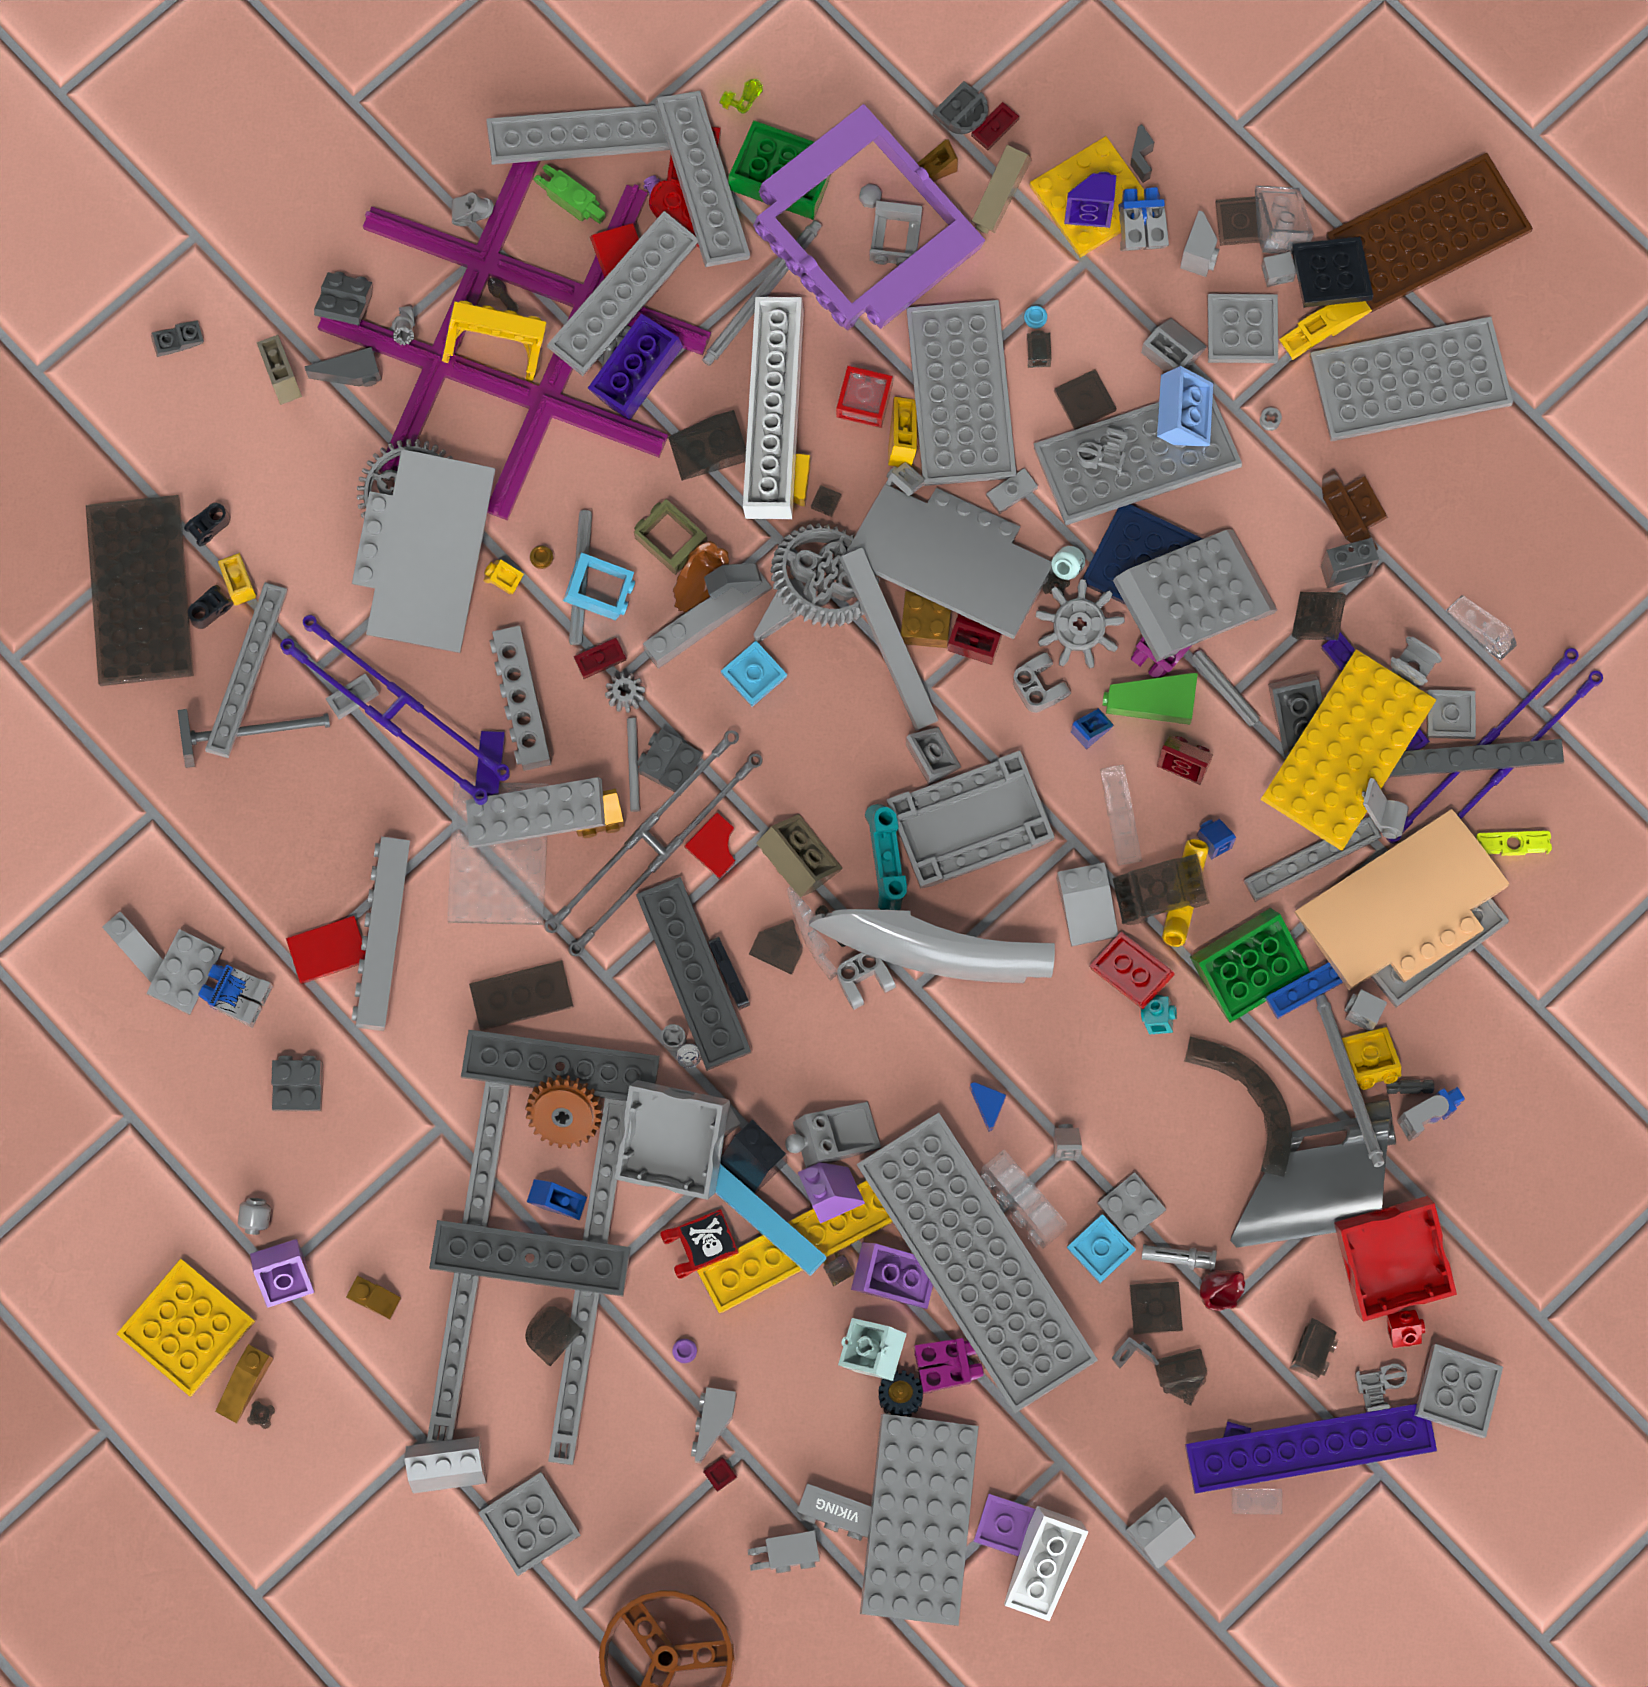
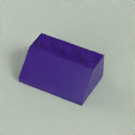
M1109 172L1093 173L1071 190L1067 196L1064 224L1110 228L1115 198L1116 175H1111Z

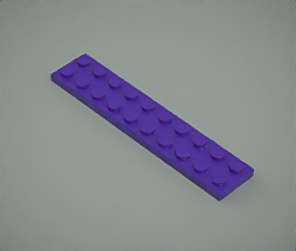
M1417 1404L1189 1443L1185 1444L1194 1494L1436 1452L1437 1447L1432 1423L1430 1420L1415 1416Z

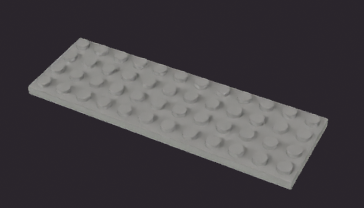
M940 1113L935 1114L857 1164L1014 1414L1098 1361Z

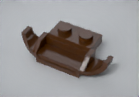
M1335 469L1323 475V499L1345 539L1350 543L1372 538L1368 529L1385 520L1388 516L1367 478L1364 476L1344 487Z

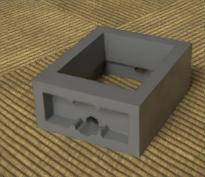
M1369 538L1326 550L1320 567L1327 588L1373 575L1379 561L1373 539ZM1348 548H1353L1354 551L1350 552Z

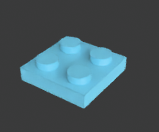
M757 641L721 670V674L752 707L787 678V673Z
M1103 1214L1067 1246L1071 1254L1100 1284L1136 1251Z

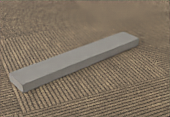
M1371 816L1361 820L1342 851L1327 841L1322 840L1245 879L1244 883L1256 902L1381 839L1382 836Z

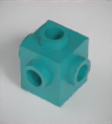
M1156 995L1144 1009H1141V1019L1149 1035L1173 1033V1019H1177L1176 1005H1172L1169 996Z

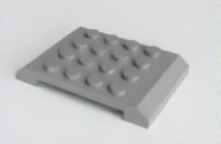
M1234 530L1222 531L1137 565L1116 576L1113 580L1157 662L1177 654L1181 649L1249 621L1260 620L1277 611Z
M1021 751L998 758L996 762L911 793L908 791L887 799L888 807L896 813L898 832L920 889L932 887L1043 846L1055 838Z

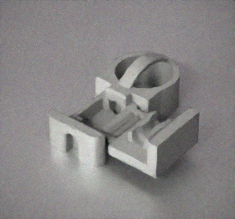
M1108 428L1106 439H1108L1107 445L1101 446L1092 442H1085L1078 447L1077 461L1081 466L1097 469L1098 466L1117 470L1119 475L1125 463L1124 449L1128 440V433ZM1081 452H1086L1096 457L1092 460H1084L1080 457Z
M1391 1364L1380 1367L1379 1372L1360 1375L1359 1371L1355 1373V1380L1358 1384L1357 1390L1360 1394H1363L1366 1412L1390 1408L1388 1402L1384 1403L1383 1394L1386 1393L1383 1389H1398L1406 1383L1407 1372L1403 1366ZM1391 1368H1397L1401 1371L1385 1375ZM1403 1377V1381L1396 1386L1387 1382L1388 1379Z

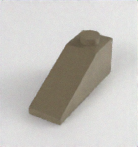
M276 335L257 342L280 405L302 397L279 336Z

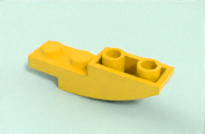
M1366 301L1327 305L1297 323L1298 327L1280 338V343L1292 360H1294L1328 336L1332 335L1334 337L1372 310Z

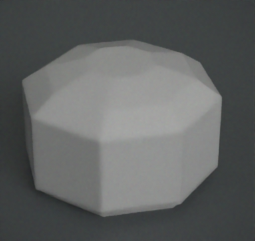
M867 184L861 188L859 200L864 207L874 208L876 207V202L881 201L882 192L877 185Z

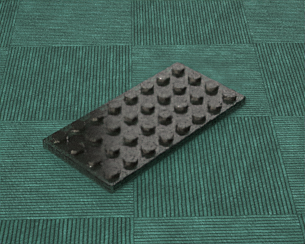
M179 495L85 505L99 686L194 676Z

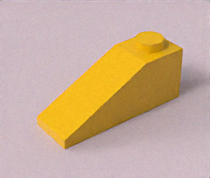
M894 396L888 445V465L899 467L906 462L911 467L917 450L915 399Z

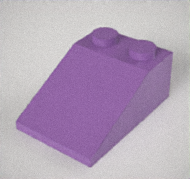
M862 1242L851 1290L928 1309L933 1285L915 1256L911 1253L876 1243Z

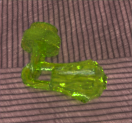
M750 79L745 82L739 101L734 99L736 93L725 91L719 103L726 110L733 106L737 108L738 112L746 113L749 111L754 100L763 92V85L757 79ZM744 100L748 102L746 108L743 105Z

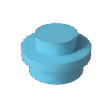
M1040 306L1029 307L1024 314L1025 323L1034 329L1043 327L1047 322L1046 311Z

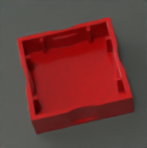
M1428 1196L1334 1222L1355 1310L1363 1322L1396 1313L1408 1306L1427 1304L1457 1295L1450 1263L1443 1249V1234L1436 1206Z

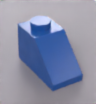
M1212 819L1208 820L1200 826L1201 829L1198 831L1197 836L1208 845V855L1211 860L1232 849L1236 836L1220 819L1215 822Z
M534 1179L527 1203L550 1212L580 1220L587 1197L553 1182Z

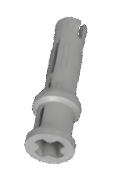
M1143 1244L1142 1260L1188 1265L1187 1268L1191 1270L1203 1268L1210 1269V1272L1215 1271L1217 1251H1197L1193 1247L1187 1251Z

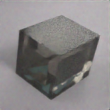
M1042 330L1027 333V368L1051 367L1050 333H1045Z

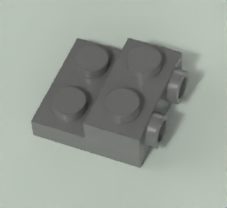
M328 272L321 286V295L314 308V315L359 325L372 297V282L362 276L352 278L346 276L343 272Z
M661 729L659 734L653 733L648 743L651 748L647 754L644 752L641 754L637 765L640 766L638 769L640 775L676 792L694 773L703 757V753L683 743L682 739Z
M278 1056V1060H272L273 1111H321L323 1063L317 1060L316 1056H302V1060H293L292 1056Z

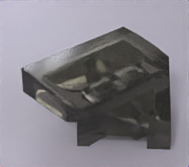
M793 919L760 931L749 955L792 975L803 953V945L800 943Z
M1201 1348L1157 1359L1159 1364L1157 1366L1153 1364L1159 1384L1163 1387V1392L1166 1394L1170 1393L1184 1400V1403L1190 1406L1194 1402L1201 1386L1205 1384L1208 1374Z

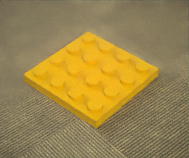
M1107 136L1037 177L1029 184L1079 258L1121 233L1118 205L1122 203V194L1125 189H1137L1138 201L1145 200L1143 187ZM1109 172L1111 175H1116L1115 198L1110 228L1064 224L1067 196L1071 190L1093 173Z
M180 1259L117 1332V1335L189 1397H192L256 1321L185 1261Z

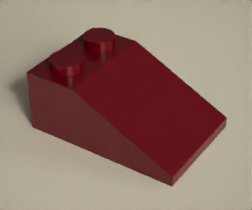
M1169 736L1162 747L1157 767L1201 785L1213 754L1209 753L1210 750L1204 746L1197 745L1195 747L1188 744V741L1183 737Z

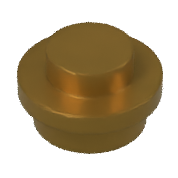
M546 546L535 547L530 553L531 564L538 569L549 567L553 562L552 551Z

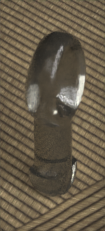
M496 277L489 278L487 283L489 292L494 297L500 298L507 307V310L517 313L519 306L508 295L505 283Z

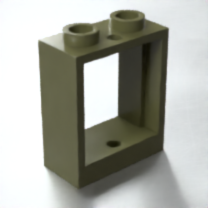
M665 499L662 503L659 502L652 508L651 515L646 520L641 519L636 524L634 536L640 544L676 575L683 568L690 552L700 544L708 541L707 535ZM667 514L693 536L671 559L645 537Z

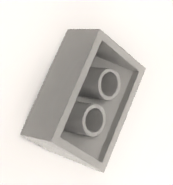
M479 1436L406 1446L404 1459L408 1482L413 1493L486 1484L487 1482Z

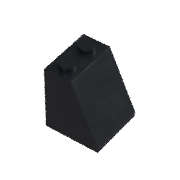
M752 1119L734 1136L721 1157L720 1163L756 1194L787 1164V1155Z

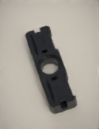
M716 937L708 941L711 952L738 1010L750 1006V1002L720 938Z

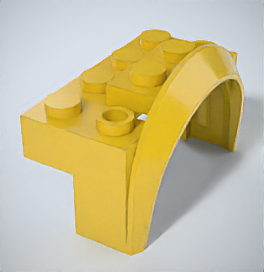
M468 301L454 302L442 361L449 362L450 356H453L456 339L463 331L478 332L523 343L528 360L526 380L533 381L546 322L541 321L539 317L535 316L523 317L511 310L500 311L488 305L481 307L473 306Z

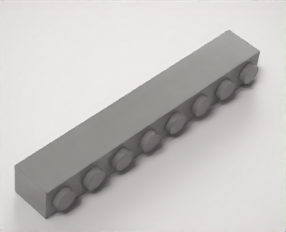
M381 836L380 843H375L374 857H378L377 866H372L371 880L375 881L374 890L369 889L367 903L372 904L371 913L366 912L364 927H369L368 936H363L361 950H366L365 959H360L358 973L362 974L361 983H356L355 997H359L358 1006H353L351 1019L356 1021L355 1028L384 1031L410 840Z

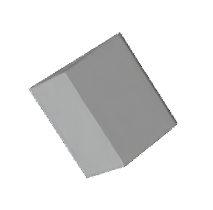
M938 727L909 734L906 737V746L929 785L961 768Z

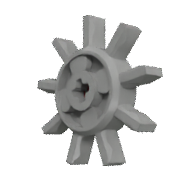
M1081 579L1077 587V599L1067 601L1062 592L1057 587L1051 589L1053 598L1058 601L1061 607L1056 614L1037 611L1035 617L1042 621L1052 622L1054 633L1044 636L1038 641L1039 646H1048L1050 643L1058 640L1065 647L1059 658V666L1063 667L1068 662L1072 651H1082L1085 663L1091 669L1094 668L1091 648L1099 643L1112 652H1116L1118 649L1113 641L1104 637L1105 627L1119 626L1124 624L1125 621L1124 617L1119 616L1105 618L1101 608L1109 602L1112 593L1107 591L1095 603L1085 598L1086 580ZM1077 619H1081V622L1084 624L1086 623V626H1083L1081 631H1078V628L1073 626Z

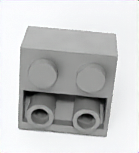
M1170 318L1158 326L1143 343L1141 353L1163 371L1168 372L1179 366L1188 369L1207 346Z

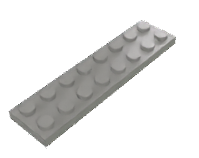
M695 91L657 98L655 104L705 267L748 260L751 255L701 92Z
M656 105L486 119L492 165L669 150Z
M664 211L548 343L547 348L580 375L584 376L697 246V237Z

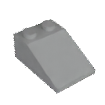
M1105 863L1057 872L1056 879L1071 947L1116 938L1118 931Z

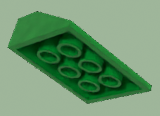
M753 120L729 174L728 184L730 190L763 202L759 193L762 183L812 145L814 141ZM831 174L787 208L786 211L814 220Z
M1271 908L1190 956L1200 978L1229 1023L1266 1002L1265 998L1268 995L1310 973L1281 914Z

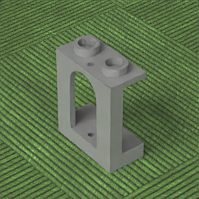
M884 201L876 202L870 261L880 265L893 263L899 266L917 251L922 206ZM887 219L909 222L905 253L883 251Z

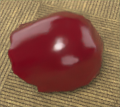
M1217 1270L1205 1275L1199 1290V1295L1205 1307L1214 1311L1236 1307L1237 1300L1244 1293V1274L1239 1271Z

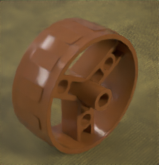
M669 1590L643 1594L629 1601L626 1606L615 1614L607 1625L600 1644L598 1657L600 1676L604 1687H613L609 1677L607 1658L610 1642L622 1620L625 1621L652 1660L641 1687H660L651 1682L655 1668L669 1673L661 1687H670L676 1672L727 1667L721 1687H730L735 1665L734 1644L729 1630L720 1615L699 1598ZM663 1598L691 1602L704 1609L714 1618L722 1631L724 1640L673 1646L644 1604ZM648 1621L652 1625V1631L649 1635L643 1636L639 1632V1626L642 1622ZM658 1635L667 1646H661L653 1653L648 1640ZM704 1648L709 1649L712 1654L711 1659L706 1663L698 1660V1653ZM693 1650L694 1663L680 1666L681 1656L678 1651ZM667 1653H671L673 1656L672 1663L668 1666H663L662 1657Z

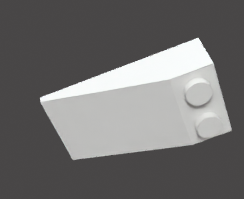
M1040 1506L1036 1507L1025 1534L1005 1598V1606L1050 1621L1088 1534V1530L1081 1521Z

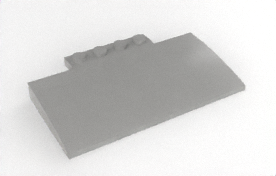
M401 450L393 495L369 492L352 584L375 588L366 635L461 653L495 468Z
M885 484L846 552L848 554L863 548L875 575L1012 639L1015 638L1052 570L1051 561L1013 544L1019 533L1020 526L938 488L935 489L928 503H925Z

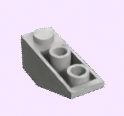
M707 1387L706 1393H701L699 1407L703 1408L702 1418L697 1417L695 1432H699L698 1442L693 1441L691 1456L695 1457V1463L701 1464L733 1419L736 1392Z

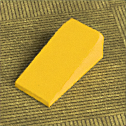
M240 553L219 560L218 564L234 605L255 599L256 594Z

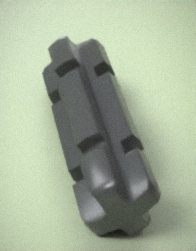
M1396 1081L1386 1084V1091L1388 1094H1397L1398 1092L1400 1094L1433 1093L1434 1081Z

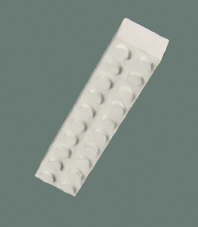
M755 297L743 495L745 519H792L804 317L802 297Z

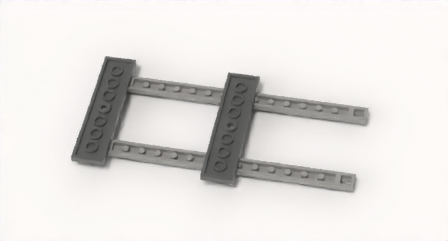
M468 1030L461 1078L484 1081L485 1088L463 1223L437 1220L429 1266L430 1270L454 1273L427 1443L453 1440L479 1276L575 1290L548 1461L563 1465L574 1464L600 1294L624 1296L630 1257V1247L608 1244L617 1187L615 1174L619 1148L625 1131L624 1116L629 1085L637 1080L656 1084L660 1056ZM560 1062L565 1064V1068L562 1071L556 1069V1065ZM557 1075H560L562 1079H566L567 1075H569L572 1081L579 1078V1083L582 1085L588 1083L587 1089L595 1090L593 1097L605 1098L583 1240L489 1228L488 1221L510 1085L534 1088L539 1086L540 1081L546 1083L548 1077L555 1081ZM527 1254L534 1255L535 1259L533 1262L528 1263L525 1260ZM439 1426H441V1427H440V1433H439V1439L437 1440ZM562 1443L560 1458H558V1457H559L560 1444Z

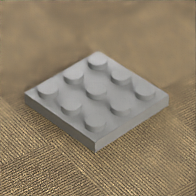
M1208 294V363H1278V294Z
M1433 1344L1414 1415L1480 1438H1486L1503 1367L1438 1344Z
M542 1472L478 1512L517 1576H520L581 1536Z

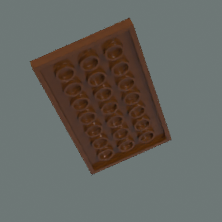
M1485 153L1333 229L1326 234L1328 240L1361 237L1373 291L1372 301H1366V303L1371 308L1372 313L1532 232L1533 228L1488 153Z

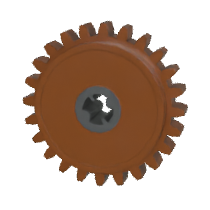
M557 1075L556 1080L553 1081L551 1077H548L547 1082L540 1081L539 1086L534 1087L532 1094L528 1097L525 1108L527 1110L526 1119H531L528 1126L535 1127L533 1134L537 1135L540 1133L542 1135L541 1141L549 1140L550 1146L553 1143H557L558 1148H561L562 1145L567 1144L568 1149H571L572 1144L575 1143L577 1147H580L582 1140L588 1143L590 1136L594 1137L596 1131L600 1128L603 1117L601 1113L603 1105H598L600 1097H593L595 1090H588V1083L580 1084L579 1078L572 1081L569 1075H567L566 1079H562L560 1075Z

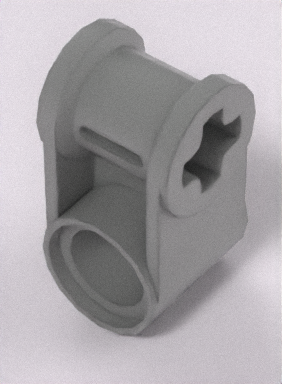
M473 192L452 199V224L456 226H469L474 222L488 218L493 211L492 200L489 198H479Z

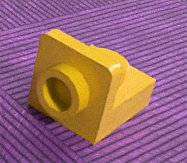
M500 559L487 565L484 571L486 576L483 581L485 583H492L511 595L516 590L524 574Z

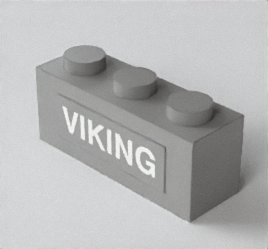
M810 1484L806 1485L797 1513L802 1515L801 1520L812 1524L816 1520L825 1523L824 1528L834 1532H838L839 1528L848 1531V1537L861 1541L862 1537L868 1538L871 1506Z

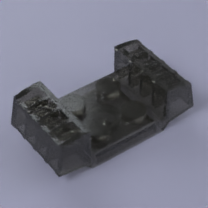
M1197 854L1171 859L1112 878L1122 924L1135 925L1147 922V917L1186 906L1197 908L1210 903L1200 858Z

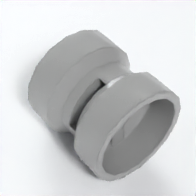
M670 1024L663 1029L661 1038L664 1047L669 1051L678 1052L686 1044V1035L683 1028L676 1024Z

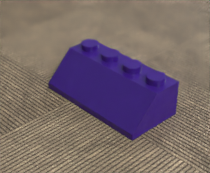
M641 313L588 386V389L612 410L631 420L683 348L679 337Z

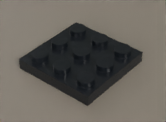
M1361 237L1292 244L1291 250L1303 308L1372 301L1373 291Z

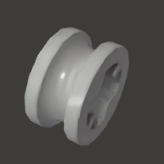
M1266 408L1260 417L1261 427L1267 431L1277 429L1282 420L1280 411L1275 408ZM1266 415H1269L1270 417L1275 416V423H1273L1272 421L1267 422Z

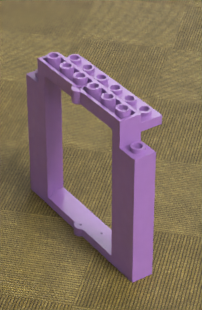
M864 104L762 183L759 190L760 197L770 207L757 216L753 225L756 233L764 241L769 242L772 251L779 258L785 260L787 268L794 275H798L801 278L803 286L809 292H813L816 295L819 304L824 309L829 310L834 321L847 331L855 325L858 318L865 312L869 321L882 329L980 250L985 242L981 234L931 180L927 171L914 161ZM874 141L949 226L851 303L822 271L816 260L805 252L776 217Z

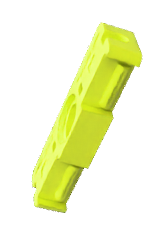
M1549 831L1478 833L1475 837L1487 854H1500L1501 852V856L1525 855L1526 853H1543L1545 851L1546 854H1549L1552 850V844L1550 843L1551 833ZM1509 838L1518 839L1520 847L1516 850L1510 849L1507 846V840Z

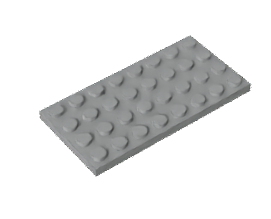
M999 300L908 307L906 311L922 477L926 480L923 486L1001 480L1016 477Z
M1492 317L1310 352V359L1330 441L1508 407L1513 404Z
M1214 397L1212 401L1209 446L1173 445L1157 437L1159 402L1034 443L1035 453L1065 526L1242 467L1241 459ZM1108 428L1128 433V440L1124 449L1125 463L1119 475L1117 470L1098 466L1097 469L1081 466L1077 461L1078 447L1085 442H1092L1101 446L1107 445L1108 439H1106ZM1081 452L1080 457L1084 460H1092L1096 457L1086 452Z
M881 1414L860 1614L959 1626L979 1426Z

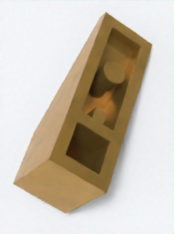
M248 1344L232 1373L215 1412L237 1424L271 1365L273 1358Z

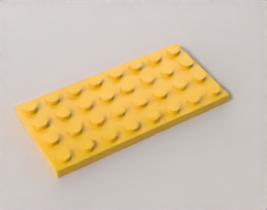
M1356 649L1260 800L1342 851L1367 812L1363 805L1364 798L1362 797V792L1367 791L1369 779H1375L1380 789L1383 787L1433 707L1436 699Z

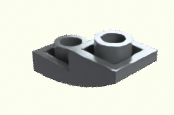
M198 320L175 324L174 329L151 333L157 357L190 349L204 342Z

